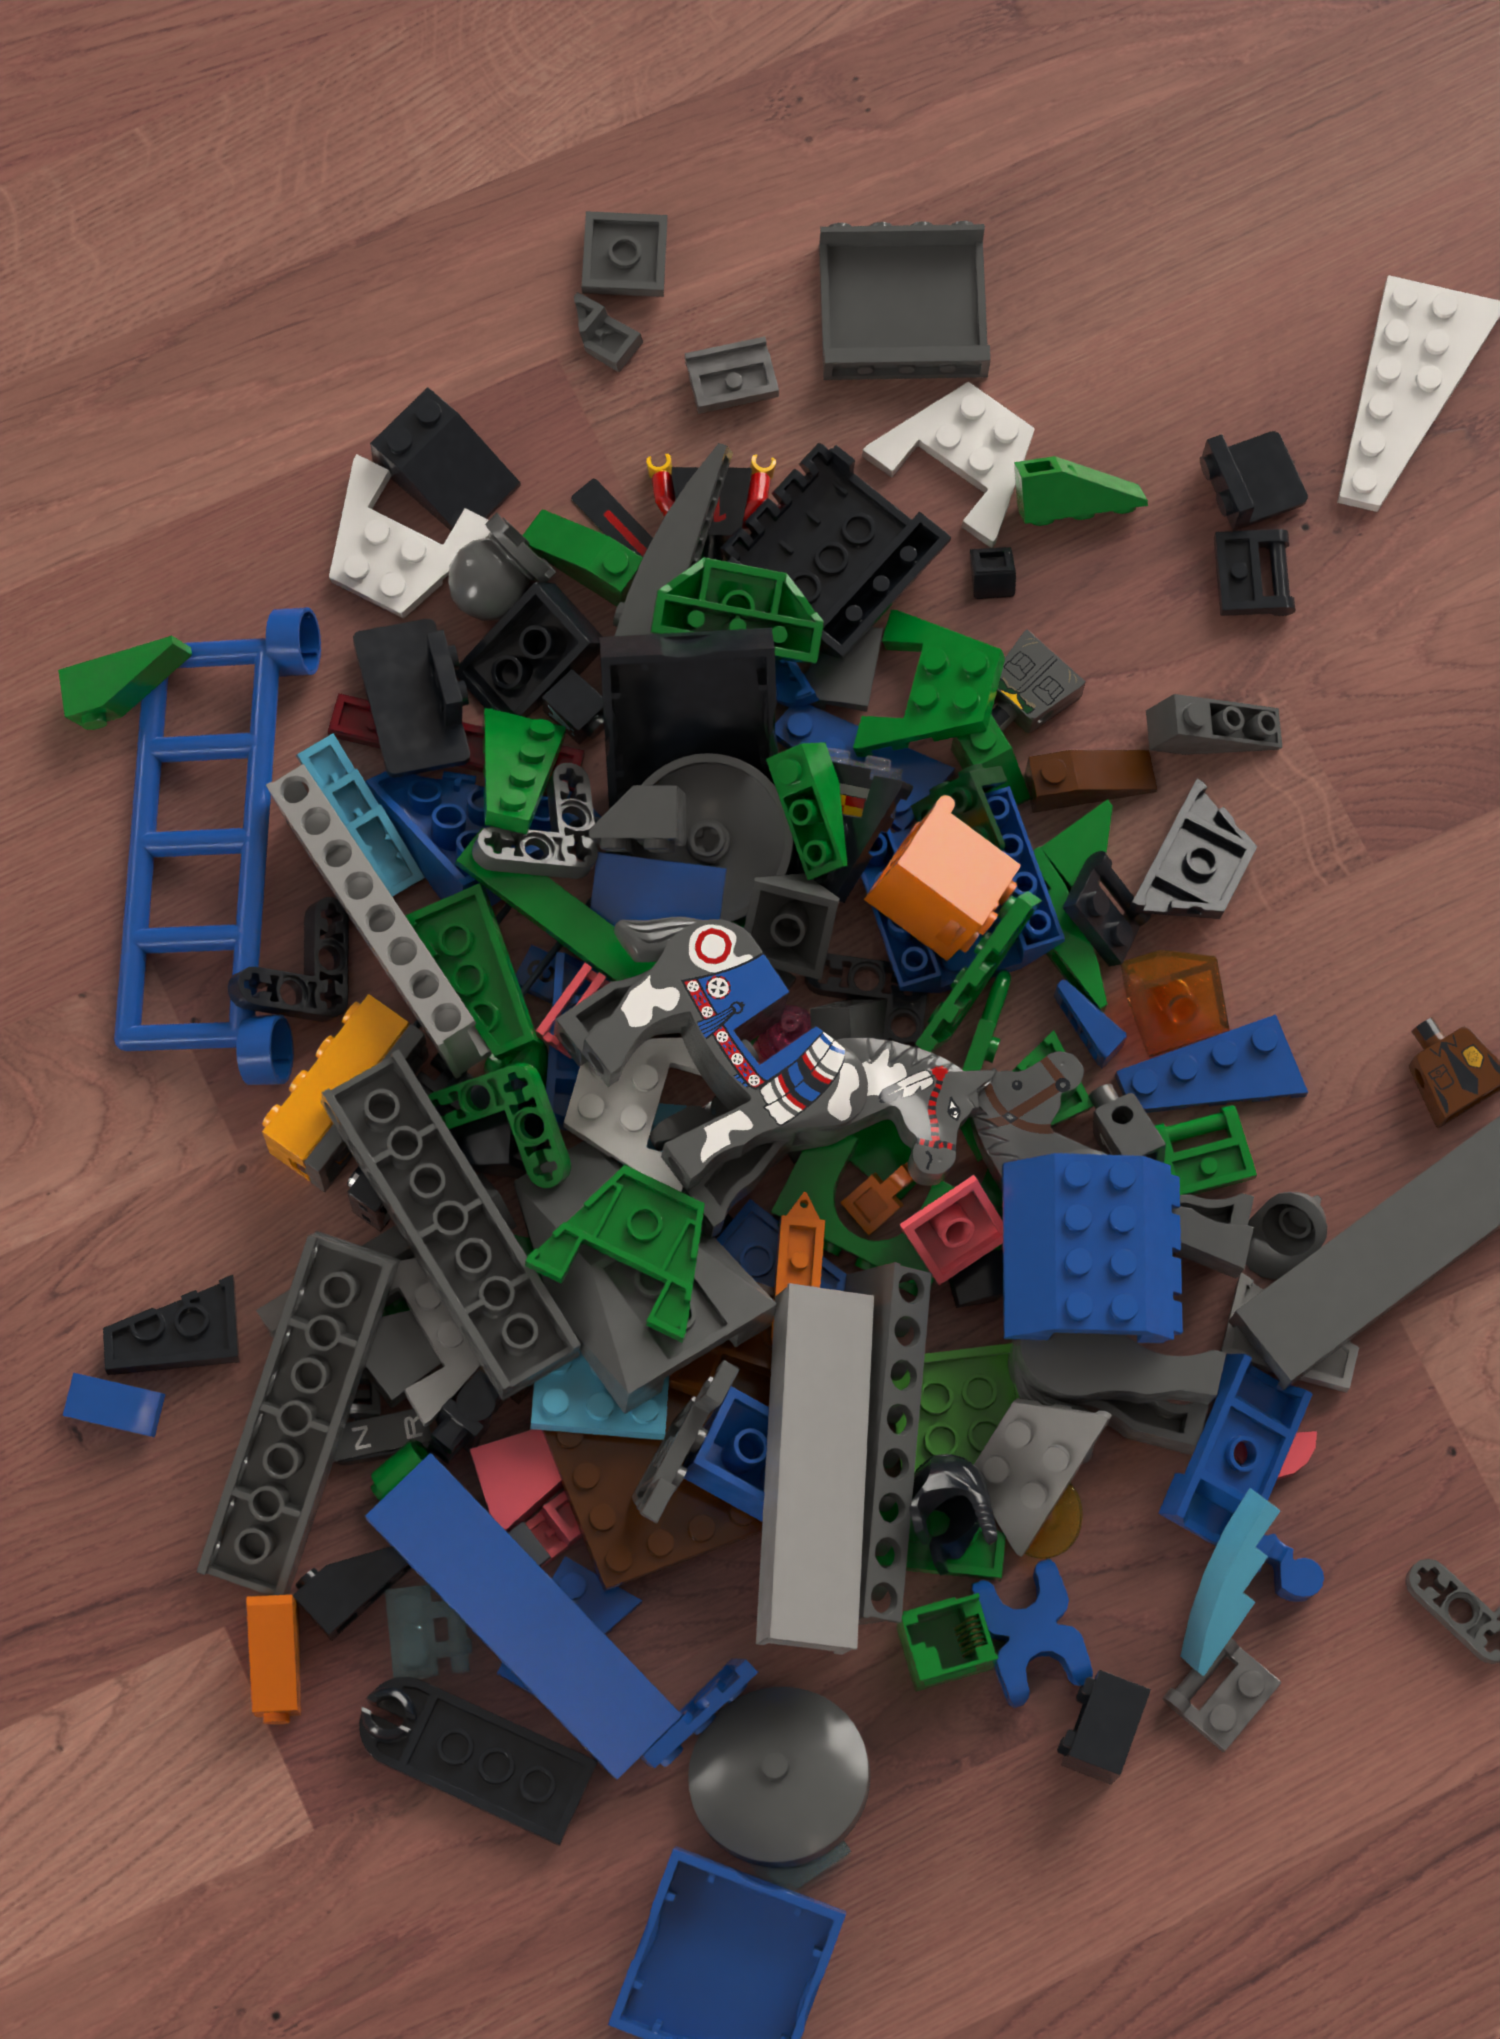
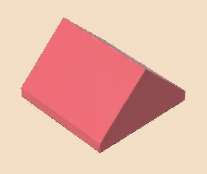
M974 1175L900 1224L901 1230L929 1272L932 1273L938 1285H941L1003 1243V1220Z

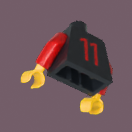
M665 454L666 463L661 467L652 465L651 456L647 457L646 461L648 474L652 479L654 500L664 517L690 478L699 468L672 467L670 454ZM756 454L752 456L750 468H728L700 560L705 557L723 561V554L719 550L723 545V535H733L738 528L748 529L744 522L769 496L770 483L776 466L775 458H771L770 466L767 468L757 465Z

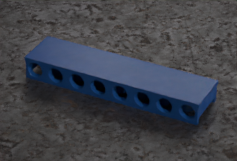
M432 1453L420 1462L365 1515L366 1520L613 1778L618 1779L682 1716Z

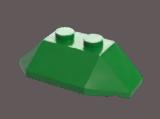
M704 557L657 590L650 633L664 634L772 628L775 660L816 664L824 621L814 611L787 573Z

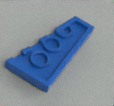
M809 704L806 706L789 707L775 723L777 742L785 748L790 749L801 743L826 742L832 762L871 769L870 779L872 780L874 776L904 781L913 786L906 801L900 799L891 814V817L895 819L891 828L896 832L909 829L916 820L911 805L928 796L929 789L949 781L955 772L954 767L910 748L893 751L890 746L872 750V756L857 757L853 750V745L859 726Z

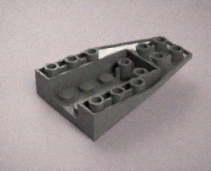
M582 1141L567 1150L571 1162L570 1175L562 1183L552 1188L538 1187L530 1180L528 1174L515 1180L514 1188L532 1250L534 1251L541 1247L563 1222H567L584 1206V1202L624 1165L613 1157H608L587 1142ZM555 1161L546 1162L540 1166L543 1173L550 1172L551 1175L554 1170L558 1169ZM702 1228L686 1337L683 1343L646 1326V1320L665 1283L583 1244L562 1284L540 1274L543 1284L579 1340L581 1354L624 1414L661 1393L666 1377L727 1340H730L734 1347H737L772 1326L777 1307L775 1301L715 1237L709 1239Z

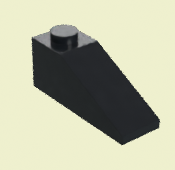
M392 1546L328 1564L320 1571L316 1568L311 1569L296 1583L295 1586L298 1591L293 1597L318 1627L333 1641L408 1573L412 1567Z

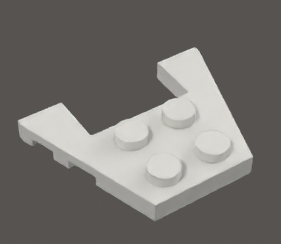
M967 382L866 445L863 449L862 457L892 478L916 447L926 451L985 493L963 520L962 528L992 548L996 544L1016 485L1014 462L1025 460L1035 428L970 382Z
M356 454L352 464L329 578L332 583L404 619L443 584L442 580L449 575V565L459 549L473 540L489 538L488 535L491 532L485 525L489 520L465 508L447 540L442 545L372 510L391 478L389 470Z
M648 1039L632 1054L621 1073L619 1081L610 1087L606 1086L589 1062L580 1066L563 1127L608 1157L612 1156L622 1164L682 1192L683 1186L661 1158L662 1152L647 1148V1143L669 1068L672 1067L701 1075L691 1059L683 1039Z

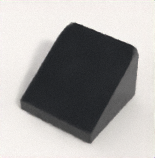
M1000 547L970 550L974 597L976 599L1013 597L1016 592V570L1012 548Z

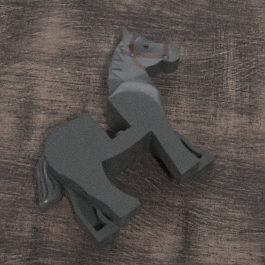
M1061 1051L1053 1052L1033 1066L1019 1072H999L995 1068L990 1070L994 1073L988 1087L978 1093L979 1109L975 1117H970V1124L980 1154L1002 1193L1003 1163L1052 1153L1108 1155L1057 1134L1051 1128V1123L1060 1108L1061 1102L1073 1096L1084 1075L1082 1064L1073 1054ZM1241 1193L1231 1198L1210 1200L1193 1195H1180V1208L1172 1209V1213L1180 1216L1181 1251L1172 1253L1236 1279L1245 1269L1254 1227L1248 1226L1254 1196ZM1053 1333L1049 1340L1013 1339L1008 1356V1370L1013 1384L1015 1383L1020 1399L1038 1401L1040 1404L1047 1406L1054 1404L1072 1406L1074 1410L1094 1413L1099 1410L1107 1411L1113 1415L1107 1425L1123 1437L1192 1455L1204 1428L1208 1405L1217 1396L1226 1353L1210 1350L1196 1355L1170 1356L1151 1351L1125 1334ZM1173 1399L1193 1403L1180 1405L1170 1403L1166 1400ZM1094 1446L1082 1464H1086L1092 1459Z

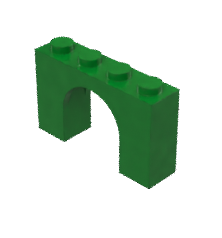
M849 1135L829 1146L802 1150L771 1211L774 1216L779 1218L778 1221H780L781 1215L786 1216L803 1192H807L819 1218L825 1220L823 1250L838 1257L843 1250L857 1257L854 1265L862 1270L897 1262L901 1263L900 1266L929 1272L904 1233L887 1240H867L850 1232L840 1221L835 1206L836 1190L859 1144L857 1137ZM944 1181L937 1185H932L920 1210L955 1187ZM800 1203L802 1208L807 1207L805 1203ZM931 1276L930 1290L935 1283V1279L933 1278V1276ZM914 1280L899 1283V1289L915 1297L917 1296L918 1288Z

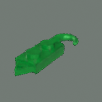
M1007 970L1000 971L993 982L967 1054L963 1071H981L984 1061L990 1063L994 1061L1001 1039L993 1035L1011 982V974Z

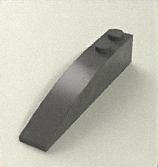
M717 444L690 478L664 517L644 554L625 603L620 602L617 606L613 619V626L617 627L615 636L652 634L650 633L657 590L700 560L733 452L727 445Z

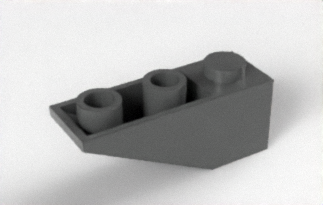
M1173 694L1146 710L1149 750L1192 755L1266 751L1283 748L1279 708Z

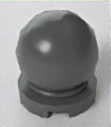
M498 513L485 524L491 532L488 535L489 538L473 540L459 549L449 565L448 584L451 598L461 611L481 621L500 620L530 588L531 580L535 581L537 579L539 582L547 583L556 574L552 566L544 558L540 559L528 547L530 543Z

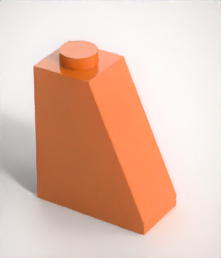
M293 1595L247 1596L252 1713L255 1717H263V1724L290 1723V1716L301 1715L299 1606Z

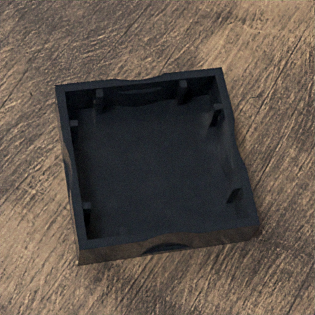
M772 628L599 637L609 809L632 786H641L648 777L664 765L679 758L695 754H721L740 759L758 769L774 784L766 761L767 758L778 754L775 733V708L777 705L775 646Z

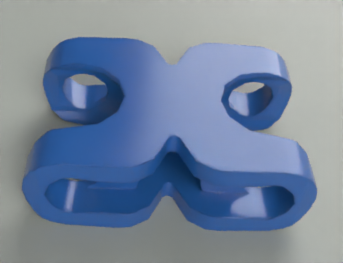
M1049 1558L1039 1561L1034 1568L1033 1579L1037 1599L1034 1604L1026 1609H1012L1004 1605L996 1593L994 1585L989 1581L981 1580L971 1584L970 1595L977 1593L980 1595L979 1600L991 1640L1006 1642L997 1654L999 1659L994 1669L1006 1701L1013 1708L1025 1705L1029 1698L1030 1689L1027 1683L1026 1667L1036 1657L1049 1656L1059 1661L1069 1681L1074 1685L1083 1686L1087 1677H1093V1669L1081 1633L1073 1626L1056 1623L1066 1612L1069 1598L1055 1562Z

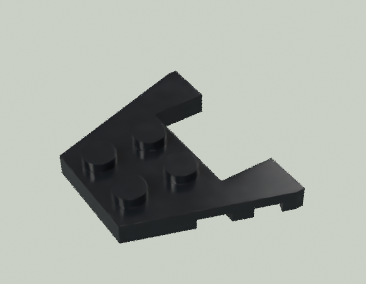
M874 776L861 818L843 815L847 866L813 879L840 898L839 902L845 903L873 857L868 852L880 832L887 833L895 820L891 817V814L900 799L905 801L908 799L913 789L912 785L900 780ZM795 842L792 862L787 875L805 873Z

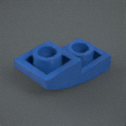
M73 1372L63 1416L155 1437L166 1394Z

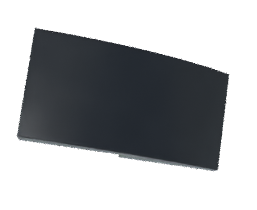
M1003 1250L987 1253L948 1279L956 1308L992 1303L1003 1296Z

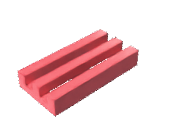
M584 963L535 1031L538 1038L569 1059L572 1058L557 1037L548 1031L586 979L591 984L577 1004L597 992L599 988L601 989L610 983L606 980V976L600 972L598 974L592 971V967Z

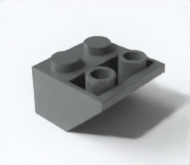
M677 785L632 786L589 829V838L600 845V849L606 850V853L630 854L632 853V846H644V849L649 850V853L673 854L675 853V846H686L687 795Z

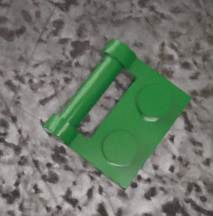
M1234 1105L1220 1108V1113L1167 1127H1165L1164 1123L1154 1125L1166 1144L1164 1163L1171 1165L1172 1175L1180 1177V1195H1196L1256 1178L1257 1172L1237 1109ZM1223 1129H1225L1229 1137L1228 1139L1175 1153L1171 1143Z

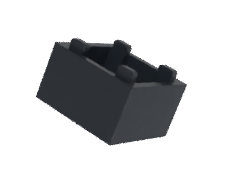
M1099 1670L1094 1678L1087 1677L1084 1685L1080 1686L1076 1696V1701L1083 1705L1074 1730L1069 1729L1066 1732L1065 1737L1060 1740L1057 1748V1753L1064 1756L1061 1766L1112 1785L1122 1773L1151 1689Z

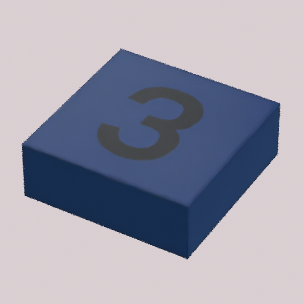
M531 944L516 973L520 989L548 954L547 951ZM555 957L527 992L550 1004L552 1003Z

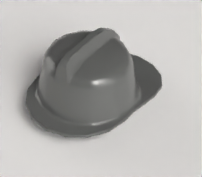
M1301 1192L1278 1193L1270 1198L1250 1218L1248 1226L1254 1227L1246 1265L1250 1270L1261 1277L1276 1280L1321 1248L1327 1238L1328 1226L1324 1210L1320 1205L1322 1199L1319 1195L1311 1197Z

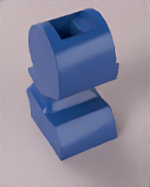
M1274 1533L1264 1535L1256 1547L1268 1556L1264 1563L1271 1565L1274 1570L1275 1594L1288 1601L1302 1602L1319 1592L1323 1586L1324 1575L1318 1563L1308 1558L1294 1560V1549L1283 1544Z

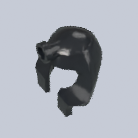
M943 1454L931 1456L917 1468L914 1473L912 1503L909 1511L915 1533L922 1545L929 1544L933 1564L941 1576L949 1573L947 1559H960L971 1544L979 1527L982 1529L984 1538L989 1546L997 1540V1528L985 1478L981 1471L964 1457ZM933 1511L945 1513L950 1518L947 1531L944 1534L932 1537L930 1541L926 1520Z

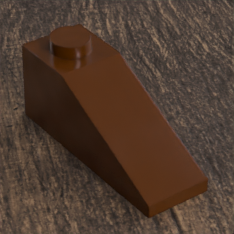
M1066 750L1028 757L1024 773L1033 813L1101 802L1107 799L1112 800L1153 793L1158 790L1149 750Z

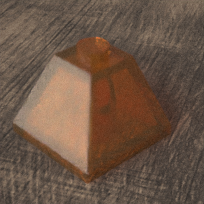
M1157 950L1124 960L1123 964H1120L1126 997L1149 1058L1230 1031L1218 960L1215 956Z

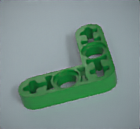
M524 1062L516 1063L427 1095L435 1108L439 1106V1103L440 1105H446L457 1100L459 1101L460 1109L449 1112L444 1117L440 1116L448 1129L505 1110L526 1172L530 1180L538 1187L552 1188L565 1181L570 1175L571 1162L541 1076L531 1064ZM516 1075L518 1078L525 1077L528 1085L522 1088V1091L520 1089L513 1090L511 1086V1081L516 1079ZM475 1085L485 1087L490 1094V1104L486 1109L477 1108L471 1101L470 1094ZM535 1099L536 1104L527 1106L519 1111L517 1104ZM529 1113L537 1114L544 1122V1131L540 1137L529 1135L524 1128V1120ZM550 1141L551 1146L536 1152L533 1151L532 1146ZM546 1159L548 1162L555 1161L558 1169L554 1170L552 1175L550 1172L543 1173L540 1165L544 1164Z

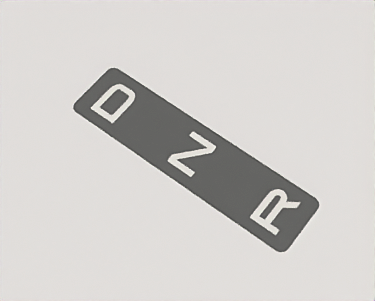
M414 1409L348 1422L345 1425L334 1461L400 1448L412 1438L420 1443L428 1442L432 1439L430 1425L424 1427Z

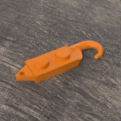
M803 1192L786 1216L781 1215L779 1221L774 1301L775 1296L787 1288L789 1283L820 1288L825 1220L819 1218L807 1192ZM800 1203H805L807 1207L802 1208ZM773 1318L772 1330H771L772 1345H773L774 1318Z

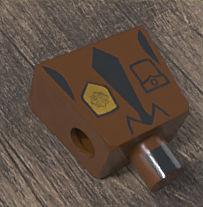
M1431 1017L1411 1031L1423 1048V1051L1414 1056L1409 1064V1069L1437 1128L1442 1127L1500 1091V1061L1469 1028L1463 1026L1445 1036L1434 1018Z

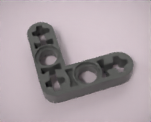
M562 763L555 768L548 780L547 797L551 832L529 830L526 835L493 826L487 827L480 832L472 846V855L476 863L484 869L499 872L571 879L587 876L597 860L598 849L597 843L589 838V829L595 822L590 780L585 770L573 763ZM568 785L569 787L574 788L573 792L570 795V799H566L569 795ZM562 814H574L581 820L582 827L574 828L567 825L562 818ZM575 842H578L575 847L576 856L574 854H569ZM488 843L493 844V845H494V849H495L496 851L500 852V853H499V854L494 853L493 848H492L491 846L487 845V844H488ZM525 846H537L544 852L545 859L536 860L531 858L526 853Z
M1424 1559L1414 1564L1406 1575L1407 1590L1412 1597L1478 1659L1489 1664L1500 1663V1651L1495 1649L1492 1652H1488L1484 1648L1488 1641L1483 1636L1485 1632L1492 1636L1500 1630V1621L1497 1620L1500 1615V1605L1493 1612L1443 1564L1436 1560ZM1418 1570L1424 1574L1430 1570L1433 1571L1437 1576L1433 1582L1442 1592L1447 1589L1448 1585L1454 1589L1452 1593L1443 1599L1440 1606L1433 1602V1600L1440 1596L1437 1591L1430 1586L1425 1590L1418 1586L1421 1577L1417 1574ZM1461 1599L1469 1603L1472 1609V1618L1468 1623L1461 1624L1452 1620L1448 1612L1451 1601Z

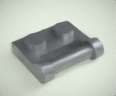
M1230 1638L1205 1676L1193 1668L1176 1689L1170 1688L1162 1699L1172 1710L1224 1753L1282 1682L1239 1647L1234 1639ZM1225 1657H1227L1236 1665L1235 1668L1200 1710L1196 1709L1190 1703V1700Z

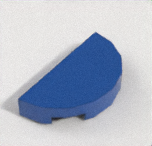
M775 660L777 703L787 707L806 706L819 700L796 662Z

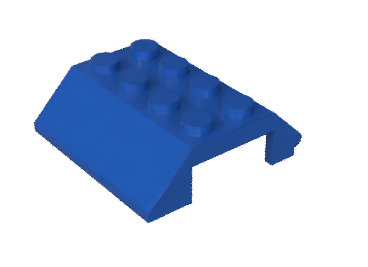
M1052 1153L1003 1163L1004 1339L1049 1340L1053 1333L1137 1335V1343H1164L1168 1340H1174V1335L1183 1333L1182 1302L1173 1300V1296L1182 1294L1181 1259L1172 1256V1252L1181 1251L1180 1216L1172 1213V1209L1180 1208V1177L1171 1174V1165L1145 1156Z

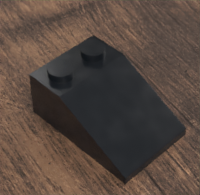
M429 387L370 443L373 463L389 470L391 479L450 531L454 528L465 508L487 519L521 486L520 481L460 414Z
M535 582L459 663V670H455V674L460 681H465L467 689L484 708L528 717L543 705L542 697L571 669L580 675L600 654L599 637L603 636L555 583Z

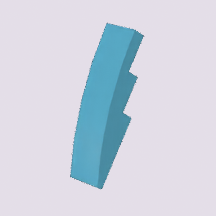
M334 733L296 755L300 764L305 765L392 897L425 878L382 805L377 803L360 772L354 768Z
M1249 1488L1218 1541L1204 1571L1190 1611L1180 1657L1203 1676H1205L1255 1604V1601L1248 1597L1244 1591L1268 1557L1256 1546L1281 1511L1251 1488Z

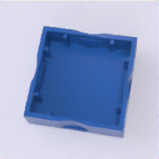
M675 1846L608 2025L643 2039H801L847 1911Z

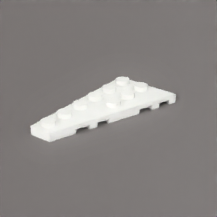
M1388 275L1337 503L1375 512L1379 511L1407 463L1420 446L1426 433L1461 381L1496 322L1500 319L1499 300Z

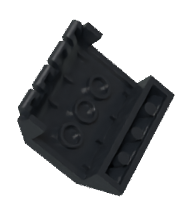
M817 443L799 463L806 475L804 476L797 469H793L772 492V495L779 504L776 505L772 500L766 498L744 522L751 531V534L749 535L744 529L738 528L719 550L727 559L726 562L787 573L814 611L824 621L819 652L843 659L944 549L952 537L920 511L913 519H910L854 474L855 459L839 446L835 445L828 450L822 443Z

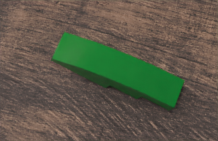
M1038 846L1033 851L1065 937L1063 943L1047 952L1046 955L1064 979L1105 1013L1107 1000L1099 963L1093 946L1062 908L1069 895V891L1043 850Z

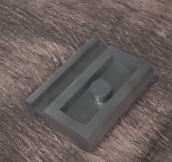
M765 336L685 353V364L688 369L698 414L779 397V388L770 353H768Z

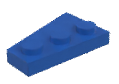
M731 1658L679 1710L682 1716L640 1758L648 1767L656 1768L659 1764L664 1768L667 1767L683 1751L684 1748L681 1744L692 1733L698 1735L704 1731L715 1719L714 1713L726 1702L730 1703L737 1698L747 1687V1683L759 1672L746 1659Z

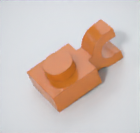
M908 1162L905 1165H901L884 1182L875 1172L840 1202L868 1235L875 1232L904 1206L896 1195L913 1181L908 1171Z

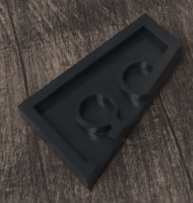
M233 1274L218 1280L219 1284L198 1293L196 1290L181 1296V1300L157 1310L150 1308L104 1327L103 1340L106 1374L117 1375L239 1363L236 1291Z

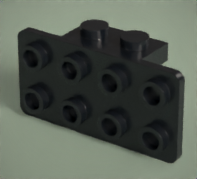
M421 619L356 632L353 636V645L387 774L390 777L397 778L467 764L470 761V750L462 724L463 706L469 705L468 692L465 681H457L455 670H459L457 650L455 645H447L444 630L437 631L436 624L432 619Z

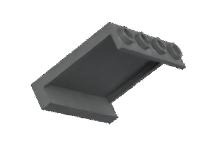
M920 221L911 225L892 226V224L887 222H876L870 226H851L847 223H834L828 227H820L819 263L823 380L988 378L991 358L990 345L987 344L983 254L985 224L957 221L951 225H933L930 222Z

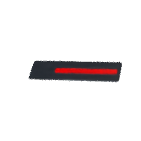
M591 479L572 495V501L605 535L610 536L636 554L644 557L653 537L597 479Z

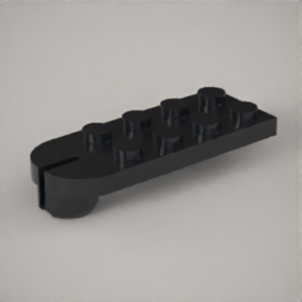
M397 1677L387 1680L366 1697L368 1703L404 1719L401 1726H398L374 1715L371 1710L362 1707L359 1722L360 1737L367 1752L374 1760L553 1844L561 1845L598 1761L417 1678Z

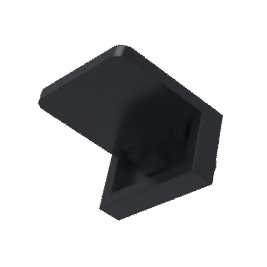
M1270 431L1231 446H1227L1222 434L1206 440L1203 454L1200 457V466L1205 478L1211 481L1216 492L1219 510L1224 517L1227 516L1233 531L1306 504L1308 494L1278 432Z

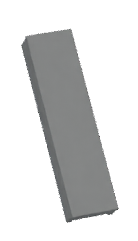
M302 764L275 782L266 784L287 824L456 1079L462 1076L461 1073L492 1054L490 1049L474 1027L476 1025L475 1020L305 765ZM302 782L305 783V784L308 786V788H309V792H308V793H307V791H306L304 785L302 784Z
M789 1283L787 1288L775 1296L777 1307L773 1327L756 1644L766 1645L771 1643L834 1651V1654L843 1655L850 1650H856L858 1645L874 1296Z

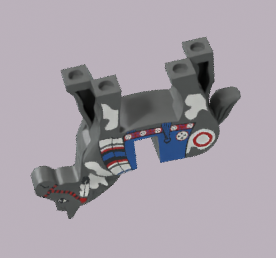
M676 916L652 920L622 919L618 921L614 926V934L634 962H656L652 969L640 975L608 983L556 1018L554 1035L579 1067L589 1062L607 1087L619 1081L626 1063L645 1041L657 1034L681 1033L687 1051L699 1073L713 1093L729 1110V1112L664 1143L661 1158L685 1188L687 1195L705 1203L702 1230L709 1239L721 1232L724 1220L731 1208L754 1190L781 1156L788 1152L835 1144L843 1138L882 1120H891L895 1124L902 1142L910 1147L911 1154L908 1159V1171L912 1179L920 1185L927 1186L941 1183L948 1176L956 1159L958 1130L966 1123L968 1118L975 1117L979 1109L978 1093L988 1087L994 1075L989 1070L963 1071L957 1065L941 1056L894 1041L874 1038H843L835 1040L817 1026L759 1065V1056L750 1041L781 1020L789 990L754 938L741 926L720 919L700 920Z

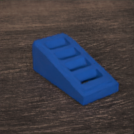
M1062 979L1056 986L1054 998L1097 1065L1103 1069L1123 1048L1127 1033L1066 979Z

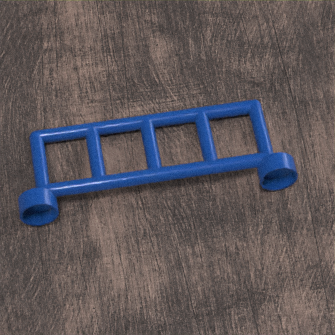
M309 607L272 610L267 621L266 638L185 643L191 647L192 656L177 669L255 664L250 733L164 737L168 677L141 700L114 1042L122 1051L236 1048L239 1072L247 1085L285 1084L289 1080L293 1067L294 1045L291 1028L287 1019L283 1015H256V1011L239 1008L230 999L229 1022L141 1025L147 954L234 950L232 975L248 967H259L271 794L266 784L272 782L279 677L314 675L318 670L321 658V635L315 613ZM248 758L243 828L156 832L162 763ZM241 854L236 924L149 928L154 858ZM249 980L244 982V988L251 990V996L257 993V988L249 986Z

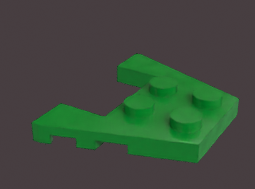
M891 609L882 639L886 650L921 652L904 717L861 716L853 745L856 756H872V750L890 746L893 751L908 748L910 742L931 737L936 742L986 731L1005 661L1002 650L899 610Z
M624 1165L584 1202V1206L567 1222H563L541 1247L528 1255L525 1266L562 1284L583 1244L665 1283L646 1320V1326L683 1343L686 1337L705 1203Z

